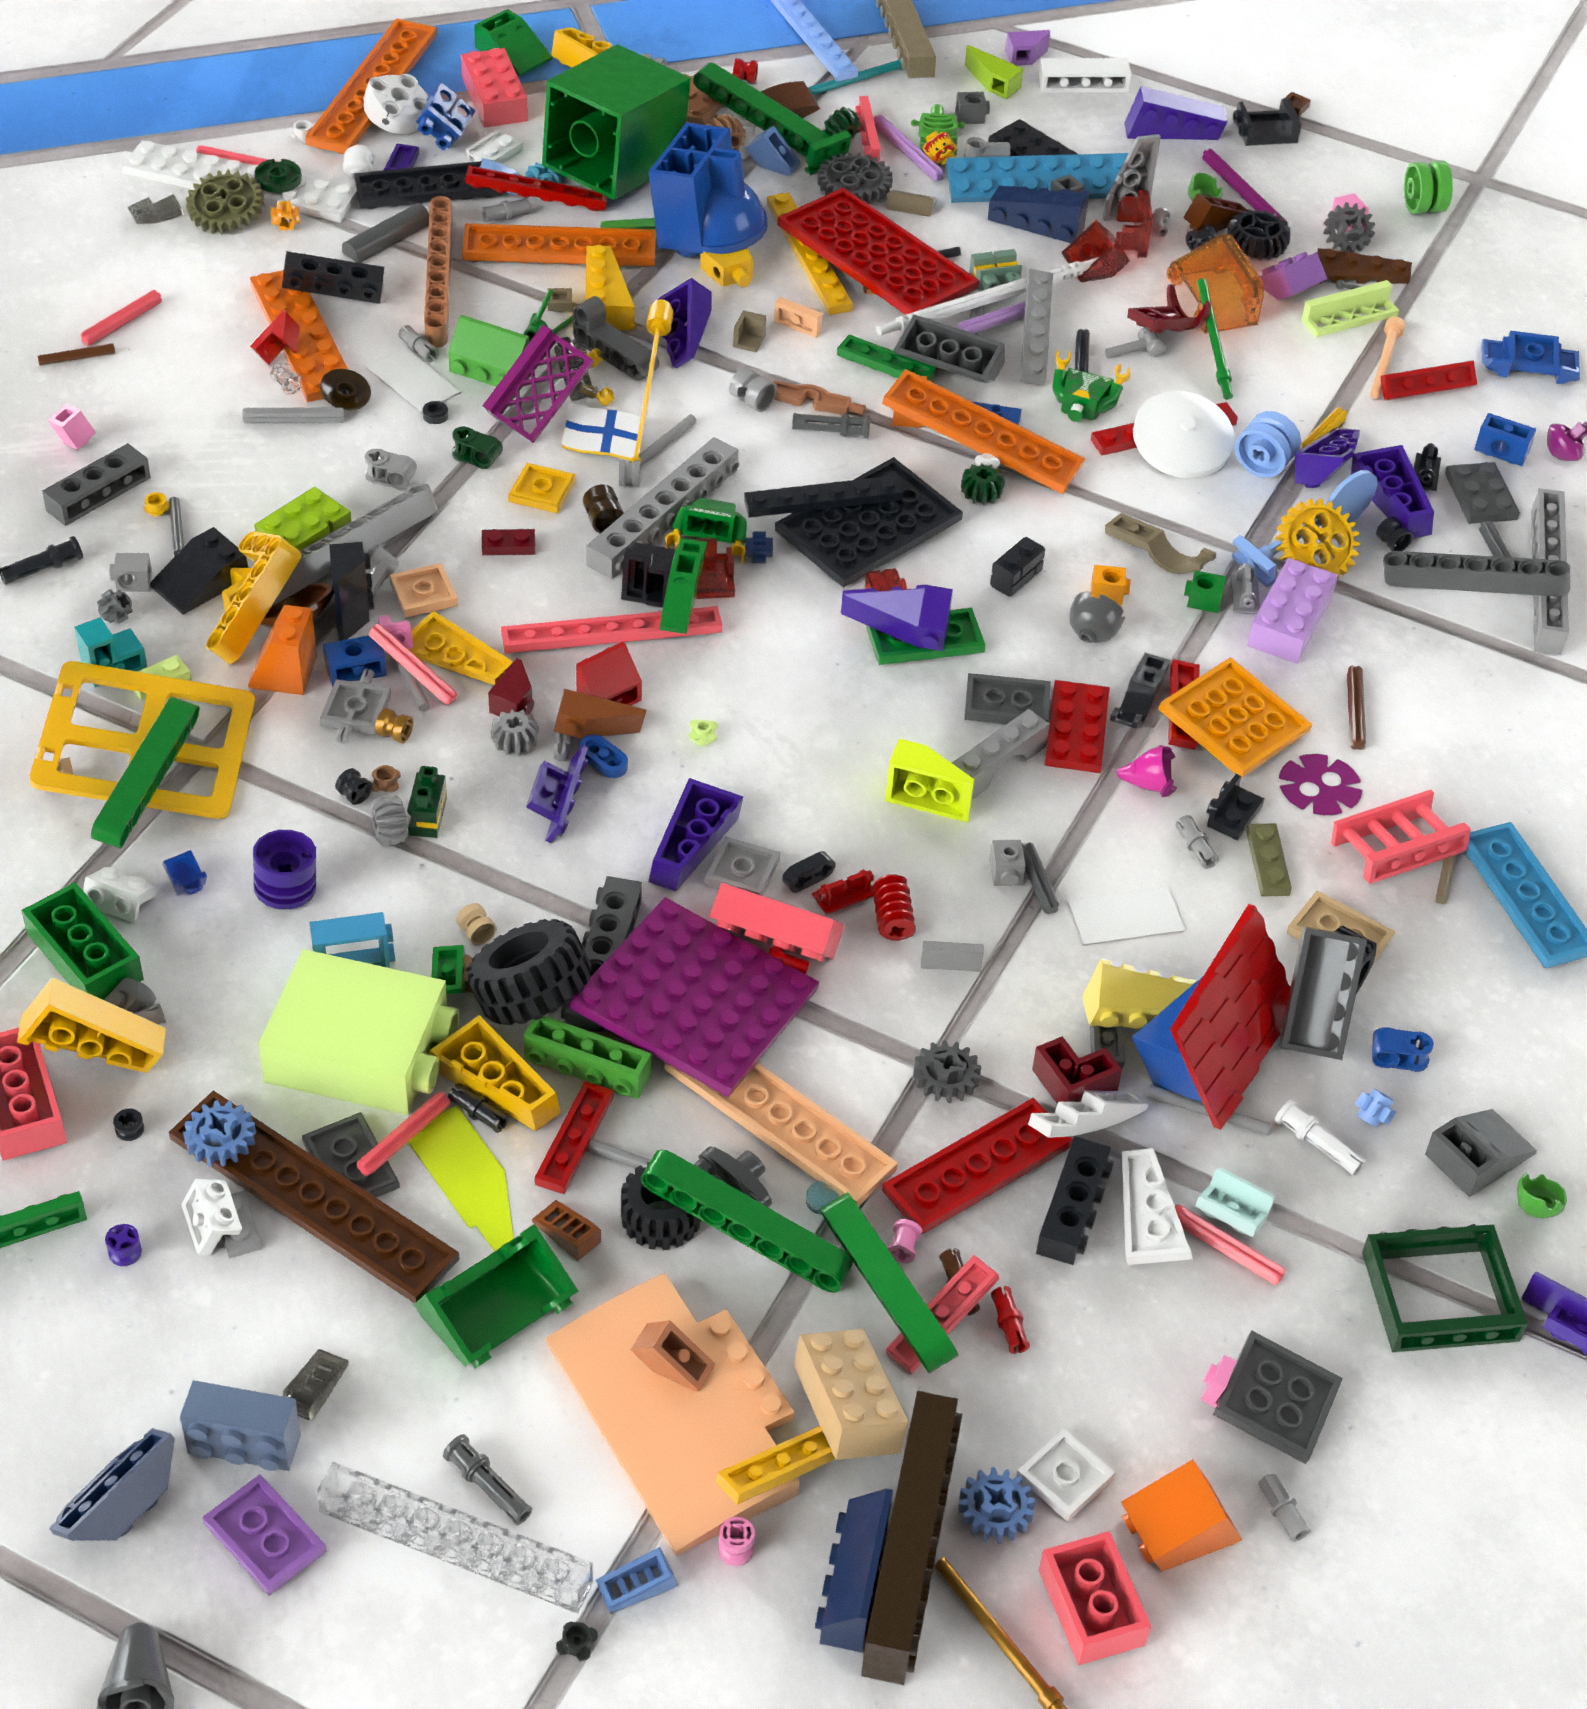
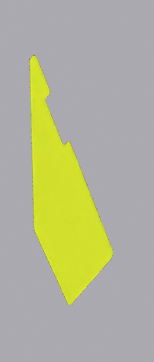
M458 1106L443 1111L408 1143L469 1228L476 1226L495 1252L505 1243L514 1239L505 1170Z

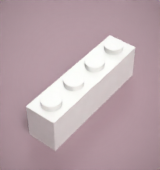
M1040 58L1038 80L1041 92H1129L1131 69L1128 58Z

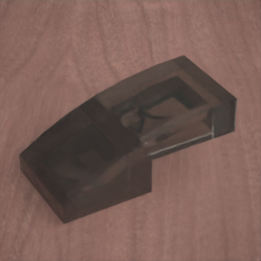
M174 194L155 203H152L150 198L147 197L127 207L136 224L163 222L184 214Z

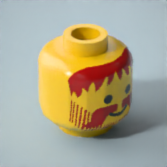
M936 130L925 138L927 143L923 145V151L936 164L942 166L946 163L947 158L955 157L954 153L957 147L947 132L938 134Z

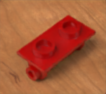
M860 870L859 873L847 877L845 881L841 879L828 885H821L820 889L812 893V896L825 915L874 897L872 893L873 886L871 885V882L874 881V875L871 870Z

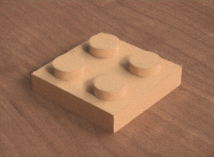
M442 563L389 575L390 584L405 618L458 606L457 596Z

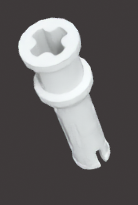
M1290 1099L1276 1115L1275 1122L1286 1125L1296 1133V1138L1299 1140H1307L1315 1145L1351 1175H1355L1356 1171L1358 1172L1365 1162L1363 1157L1353 1152L1336 1137L1318 1125L1319 1121L1314 1115L1308 1116L1300 1110L1294 1100Z

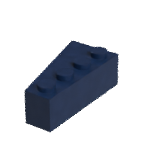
M999 186L990 199L987 220L1076 244L1085 228L1090 190H1082L1079 193L1071 192V189L1049 191L1048 188L1029 190L1028 187Z

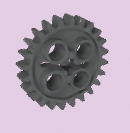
M851 152L848 153V156L840 153L839 158L831 156V160L825 159V164H820V169H818V185L820 186V191H825V195L845 188L862 201L871 204L872 199L878 202L879 197L885 198L886 193L892 188L893 177L890 167L885 166L884 161L878 162V157L870 159V154L862 157L860 152L856 156H853Z

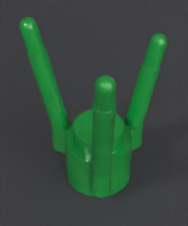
M552 289L548 290L538 313L532 314L528 327L524 331L523 335L529 336V343L543 324L547 326L541 320V317L553 294ZM573 315L555 327L552 332L557 334L573 321Z

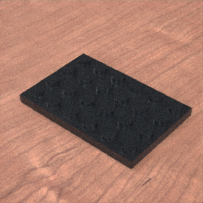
M893 457L853 480L898 475L903 490V500L794 512L775 522V531L844 588L961 521L963 512Z

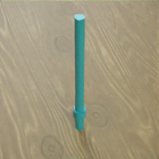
M901 59L860 71L856 78L843 81L834 79L808 87L812 95H816L897 69L902 70Z

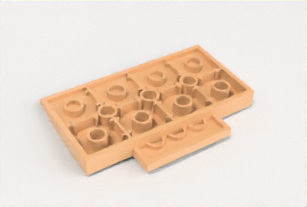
M663 1273L603 1303L546 1337V1343L675 1556L719 1535L720 1526L731 1517H743L749 1520L798 1495L800 1481L796 1477L737 1505L715 1482L718 1471L776 1446L768 1432L794 1419L793 1409L727 1309L697 1323L667 1275ZM671 1320L715 1363L699 1391H693L653 1372L630 1350L647 1323Z

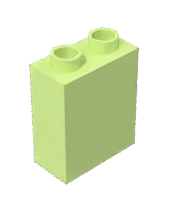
M302 949L258 1043L264 1083L409 1115L418 1092L431 1094L438 1078L440 1059L437 1056L430 1055L429 1050L458 1029L459 1009L447 1007L446 980Z

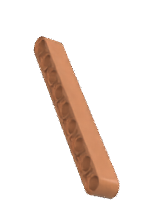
M437 196L431 199L429 213L424 327L428 342L436 348L446 345L448 341L453 221L452 202L445 196Z

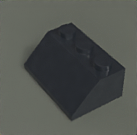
M363 542L329 544L339 641L349 639L370 621L369 610H374L373 593L367 594V590L373 589L371 573H366L365 571L371 569L369 553H364Z

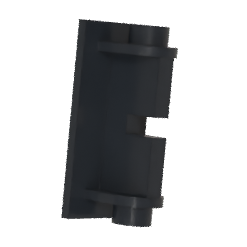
M1433 443L1427 444L1423 448L1422 454L1416 453L1414 470L1424 490L1437 491L1442 457H1437L1438 448Z

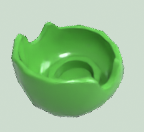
M1196 173L1192 175L1187 191L1192 201L1197 193L1221 199L1223 188H1217V178L1206 173Z
M1528 1173L1523 1174L1518 1182V1205L1527 1215L1545 1219L1558 1216L1564 1210L1567 1203L1566 1192L1557 1182L1546 1179L1543 1174H1540L1535 1179H1530Z

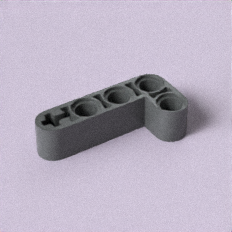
M592 296L574 307L573 335L578 344L589 351L598 348L601 351L600 358H603V360L635 380H641L648 375L652 350L607 323L606 308L599 297ZM657 355L655 360L654 371L658 369L660 365Z

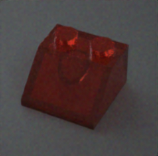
M1097 220L1061 252L1068 264L1076 261L1084 262L1099 257L1090 265L1088 270L1084 271L1082 275L1077 276L1082 283L1111 278L1130 262V259L1113 234Z

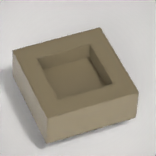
M548 288V290H553L548 303V311H572V288Z

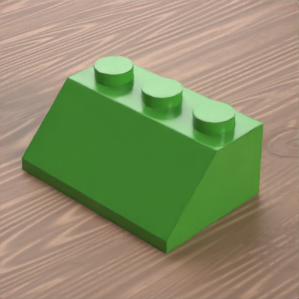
M461 315L448 351L449 371L497 387L529 344V336Z

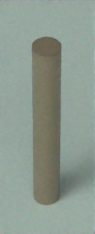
M1457 855L1443 860L1435 899L1439 904L1447 903Z

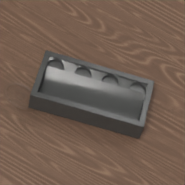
M1303 926L1278 1046L1283 1049L1338 1060L1343 1059L1367 939Z

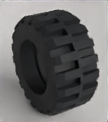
M543 919L536 923H526L519 928L515 927L509 930L508 933L494 938L492 943L486 944L481 948V952L472 958V963L468 966L467 981L486 1018L500 1025H513L514 1023L520 1025L532 1019L538 1020L543 1018V1015L548 1013L552 1014L559 1010L560 1006L571 1002L575 994L579 995L583 991V985H587L591 975V964L575 929L571 925L558 919L550 921Z

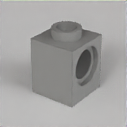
M116 553L115 562L110 564L109 569L110 580H115L116 591L150 592L152 568L149 553Z

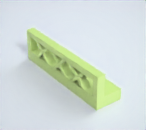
M1386 280L1305 301L1301 321L1315 337H1320L1389 319L1390 317H1396L1399 314V309L1389 300L1392 285ZM1384 306L1387 310L1383 311L1375 308ZM1361 312L1369 315L1362 316L1355 313ZM1336 318L1347 319V321L1336 320ZM1316 323H1322L1328 326L1319 328L1316 325Z

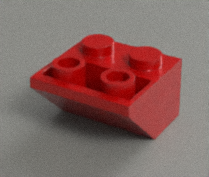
M623 641L576 664L577 692L630 706L642 701V680Z

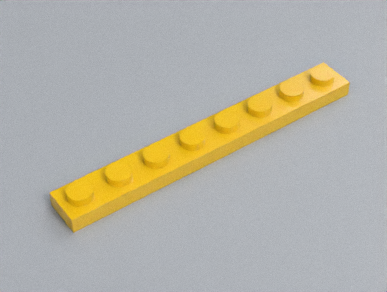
M778 193L767 196V205L776 221L779 216L798 208L790 193ZM780 228L828 314L834 315L851 312L853 303L829 261Z

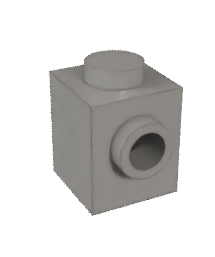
M992 840L989 861L993 886L1023 885L1025 860L1021 840Z

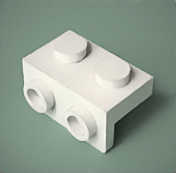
M104 867L85 877L83 891L101 912L134 922L138 918L140 904L155 897L156 886L146 883V880L141 877H129L120 874L119 870L115 868Z

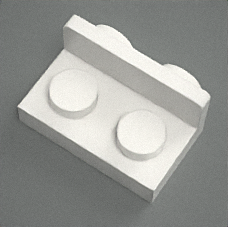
M195 1179L181 1205L198 1256H210L217 1243L221 1240L222 1235H239L242 1231V1226L227 1182L223 1179Z

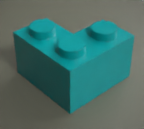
M101 617L74 626L81 662L136 672L147 667L144 647L131 628L112 634Z

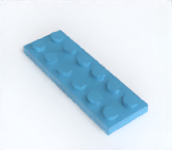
M1512 822L1470 832L1468 848L1465 853L1544 968L1586 958L1587 928Z

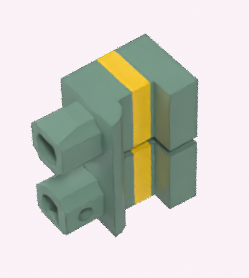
M1015 249L994 251V255L992 252L971 254L969 273L980 280L978 290L981 291L1021 279L1022 265H1018L1016 261L1017 253Z

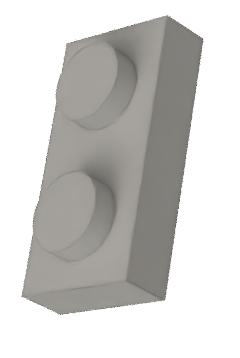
M244 1190L231 1194L242 1231L239 1235H222L229 1258L262 1249Z

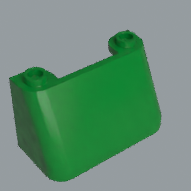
M533 1224L521 1232L520 1236L505 1243L498 1250L450 1281L448 1280L440 1287L437 1286L426 1293L414 1304V1307L465 1367L472 1364L474 1369L492 1358L489 1351L552 1309L557 1315L572 1305L573 1302L570 1297L576 1294L578 1289L536 1225Z

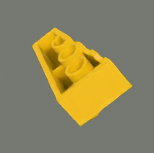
M568 27L555 30L551 55L559 60L561 64L572 68L611 48L613 44L606 41H595L594 36Z
M52 978L22 1014L17 1043L29 1045L30 1041L44 1044L45 1050L58 1052L59 1048L77 1052V1057L88 1060L94 1057L106 1059V1064L147 1073L163 1055L166 1028Z
M480 1015L429 1050L430 1055L437 1056L440 1059V1075L455 1084L461 1083L477 1096L482 1095L486 1097L490 1105L534 1131L539 1130L561 1113L556 1092Z

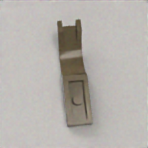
M1120 513L1105 525V534L1147 551L1159 567L1170 573L1182 574L1194 572L1195 570L1200 571L1206 563L1216 558V552L1207 548H1203L1196 557L1183 555L1172 547L1166 538L1164 530L1123 513Z

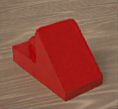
M283 310L250 347L268 365L285 347L296 354L300 326Z

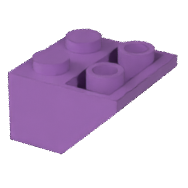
M1303 252L1294 256L1293 259L1289 257L1278 262L1276 268L1275 265L1261 270L1263 275L1254 278V281L1277 300H1281L1326 280L1327 276L1318 253L1307 255V252Z

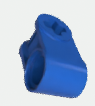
M1390 1027L1378 1028L1373 1033L1372 1062L1381 1068H1396L1413 1072L1423 1071L1428 1067L1430 1061L1428 1054L1432 1052L1434 1046L1433 1039L1424 1032L1397 1030ZM1417 1040H1420L1419 1046H1418V1048H1417V1047H1416ZM1416 1056L1419 1057L1418 1063H1415Z

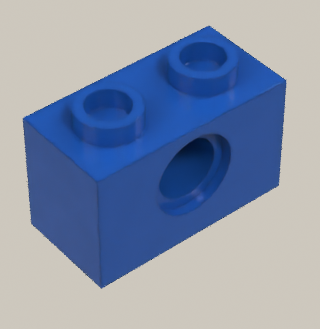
M1488 413L1480 427L1474 450L1487 456L1505 460L1511 464L1523 466L1530 452L1537 429Z
M369 635L323 644L325 667L332 687L336 679L359 681L364 669H368V672L371 669L375 673L373 678L387 676L386 658L383 648Z

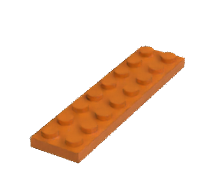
M465 223L462 260L474 262L586 264V246L602 245L611 246L618 266H655L656 229Z
M284 269L250 277L251 287L269 324L285 310L300 326L296 354L287 347L282 351L306 401L311 402L324 399L320 391V383L323 376L334 369L348 368L310 292L282 288Z
M907 369L904 370L885 394L882 401L883 405L981 454H992L1006 467L1061 494L1066 491L1085 461V458Z

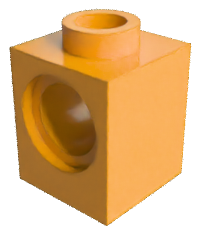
M1094 565L1091 580V597L1099 598L1100 594L1115 601L1118 605H1122L1124 595H1129L1130 579H1126V568Z

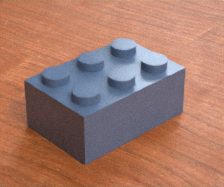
M193 1380L180 1414L187 1453H192L194 1456L203 1459L209 1457L225 1459L236 1465L244 1463L258 1465L269 1471H276L278 1469L290 1470L301 1437L295 1398Z

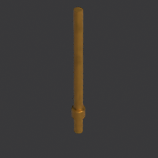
M945 1557L938 1560L934 1567L1039 1696L1038 1702L1044 1709H1067L1063 1704L1064 1698L1054 1686L1050 1687L949 1561Z

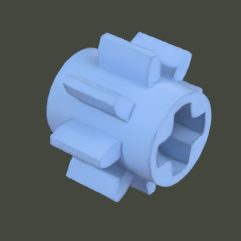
M1375 1088L1371 1094L1362 1091L1355 1103L1360 1108L1357 1115L1374 1127H1378L1381 1122L1389 1125L1396 1114V1111L1391 1107L1394 1100Z

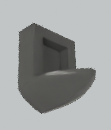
M124 978L104 1001L135 1013L143 1004L152 1005L156 1001V996L145 984L131 978Z

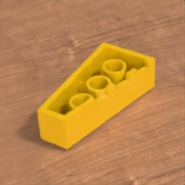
M586 246L585 300L592 296L599 297L606 308L607 323L618 330H635V306L611 246Z

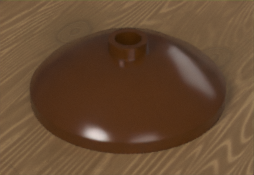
M328 583L308 585L272 606L260 625L272 628L284 605L312 608L313 619H315L330 603L334 594L332 586Z

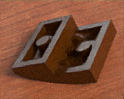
M804 81L782 83L761 91V93L801 118L820 110L818 103Z

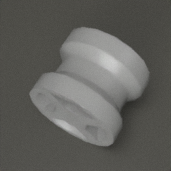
M619 460V486H625L626 484L640 486V460H635L633 463Z

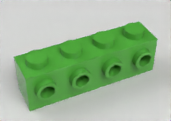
M544 1015L543 1018L538 1020L533 1019L523 1035L524 1059L536 1065L555 1069L564 1075H571L586 1080L589 1083L614 1090L623 1096L628 1095L639 1099L651 1077V1053Z

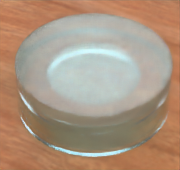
M816 1182L807 1189L806 1205L812 1212L822 1215L819 1209L837 1199L839 1194L825 1182Z

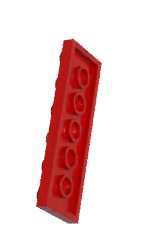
M1033 1097L884 1182L882 1192L907 1220H912L921 1226V1235L1070 1149L1073 1139L1070 1136L1048 1138L1028 1125L1032 1113H1048Z

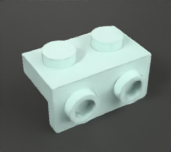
M1218 1168L1210 1185L1198 1197L1195 1207L1202 1210L1208 1217L1219 1219L1231 1225L1235 1231L1253 1237L1266 1222L1275 1196L1223 1168Z

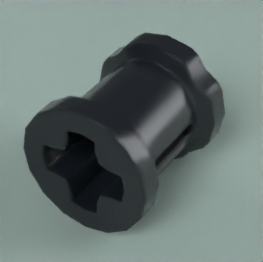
M1206 225L1199 231H1189L1186 235V244L1192 252L1199 251L1200 247L1206 245L1209 247L1213 246L1217 242L1216 231L1211 225Z

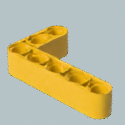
M252 531L239 544V551L255 562L206 644L207 649L228 664L236 662L242 655L301 559V552L279 535Z

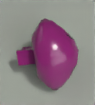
M1578 422L1572 429L1563 424H1550L1547 432V445L1550 453L1559 460H1580L1584 455V442L1582 439L1587 435V422L1583 424Z

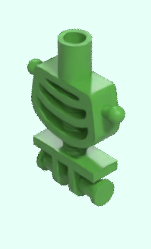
M940 104L933 105L931 113H922L920 121L916 119L911 120L912 126H919V148L922 151L923 145L927 143L925 138L936 130L938 134L947 132L957 147V128L963 129L965 127L964 122L957 123L954 114H944V107Z

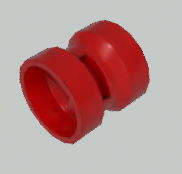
M736 58L733 66V75L741 80H746L748 83L755 84L758 74V61L744 62L743 59Z

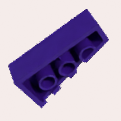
M1403 445L1354 453L1352 456L1351 474L1360 470H1369L1377 477V488L1372 501L1387 518L1396 517L1401 522L1402 528H1407L1412 533L1413 538L1432 535L1434 510Z

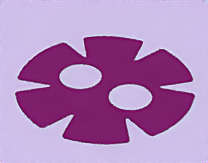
M1300 755L1299 758L1305 768L1289 760L1279 773V779L1295 782L1280 786L1284 796L1302 810L1313 801L1314 814H1340L1342 810L1337 800L1347 807L1353 808L1362 795L1361 789L1346 786L1360 783L1361 780L1358 774L1348 764L1339 759L1330 767H1327V755ZM1326 772H1334L1340 776L1341 783L1337 786H1329L1322 781L1321 777ZM1305 782L1314 783L1319 787V793L1316 796H1306L1301 793L1300 785Z

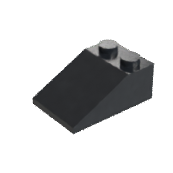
M212 527L192 538L150 582V587L184 615L222 594V591L232 586L230 569L248 568L247 556L241 553L239 548L215 527Z

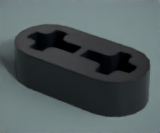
M825 851L817 852L790 866L784 872L782 882L793 893L800 892L829 877L834 871L836 863Z

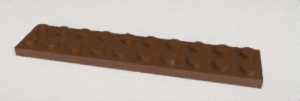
M213 1090L169 1131L170 1140L188 1151L183 1132H186L185 1122L192 1121L191 1113L193 1111L199 1114L202 1113L203 1104L213 1108L214 1101L218 1100L220 1106H225L229 1100ZM232 1103V1106L235 1109L237 1105ZM253 1116L252 1120L255 1123L256 1134L254 1135L255 1144L248 1145L249 1153L247 1155L237 1154L238 1162L236 1163L229 1158L226 1159L225 1166H221L220 1160H215L211 1166L414 1304L428 1293L460 1260L458 1251ZM204 1158L202 1161L208 1164L207 1158Z

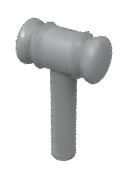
M1144 327L1138 333L1139 340L1106 348L1105 355L1107 358L1146 348L1152 357H1158L1165 351V345L1156 333L1150 332L1148 327Z

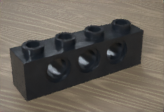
M286 251L282 288L380 304L385 267Z
M1074 1136L1039 1235L1036 1254L1070 1265H1074L1077 1253L1084 1254L1089 1238L1084 1233L1086 1228H1093L1097 1211L1093 1210L1094 1203L1101 1204L1106 1187L1101 1185L1103 1178L1109 1180L1114 1161L1109 1160L1111 1147Z

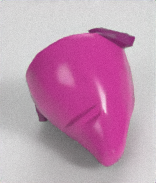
M1159 745V747L1152 748L1143 753L1128 765L1117 769V776L1141 789L1160 792L1162 797H1169L1177 789L1176 786H1173L1174 781L1171 776V760L1176 758L1170 747Z

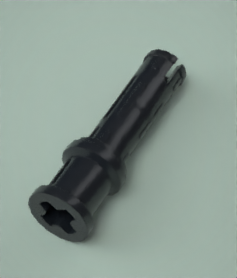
M75 536L69 538V541L56 546L53 544L48 545L46 551L8 566L0 567V577L6 585L52 566L60 568L63 563L75 558L78 560L83 559V553Z

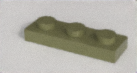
M1248 824L1246 833L1261 897L1290 896L1292 887L1277 824Z

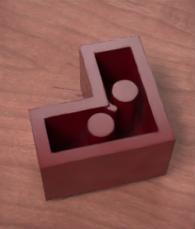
M1063 1036L1037 1046L1032 1067L1035 1075L1057 1104L1058 1102H1081L1084 1090L1118 1091L1122 1074L1121 1067L1106 1047L1079 1058Z

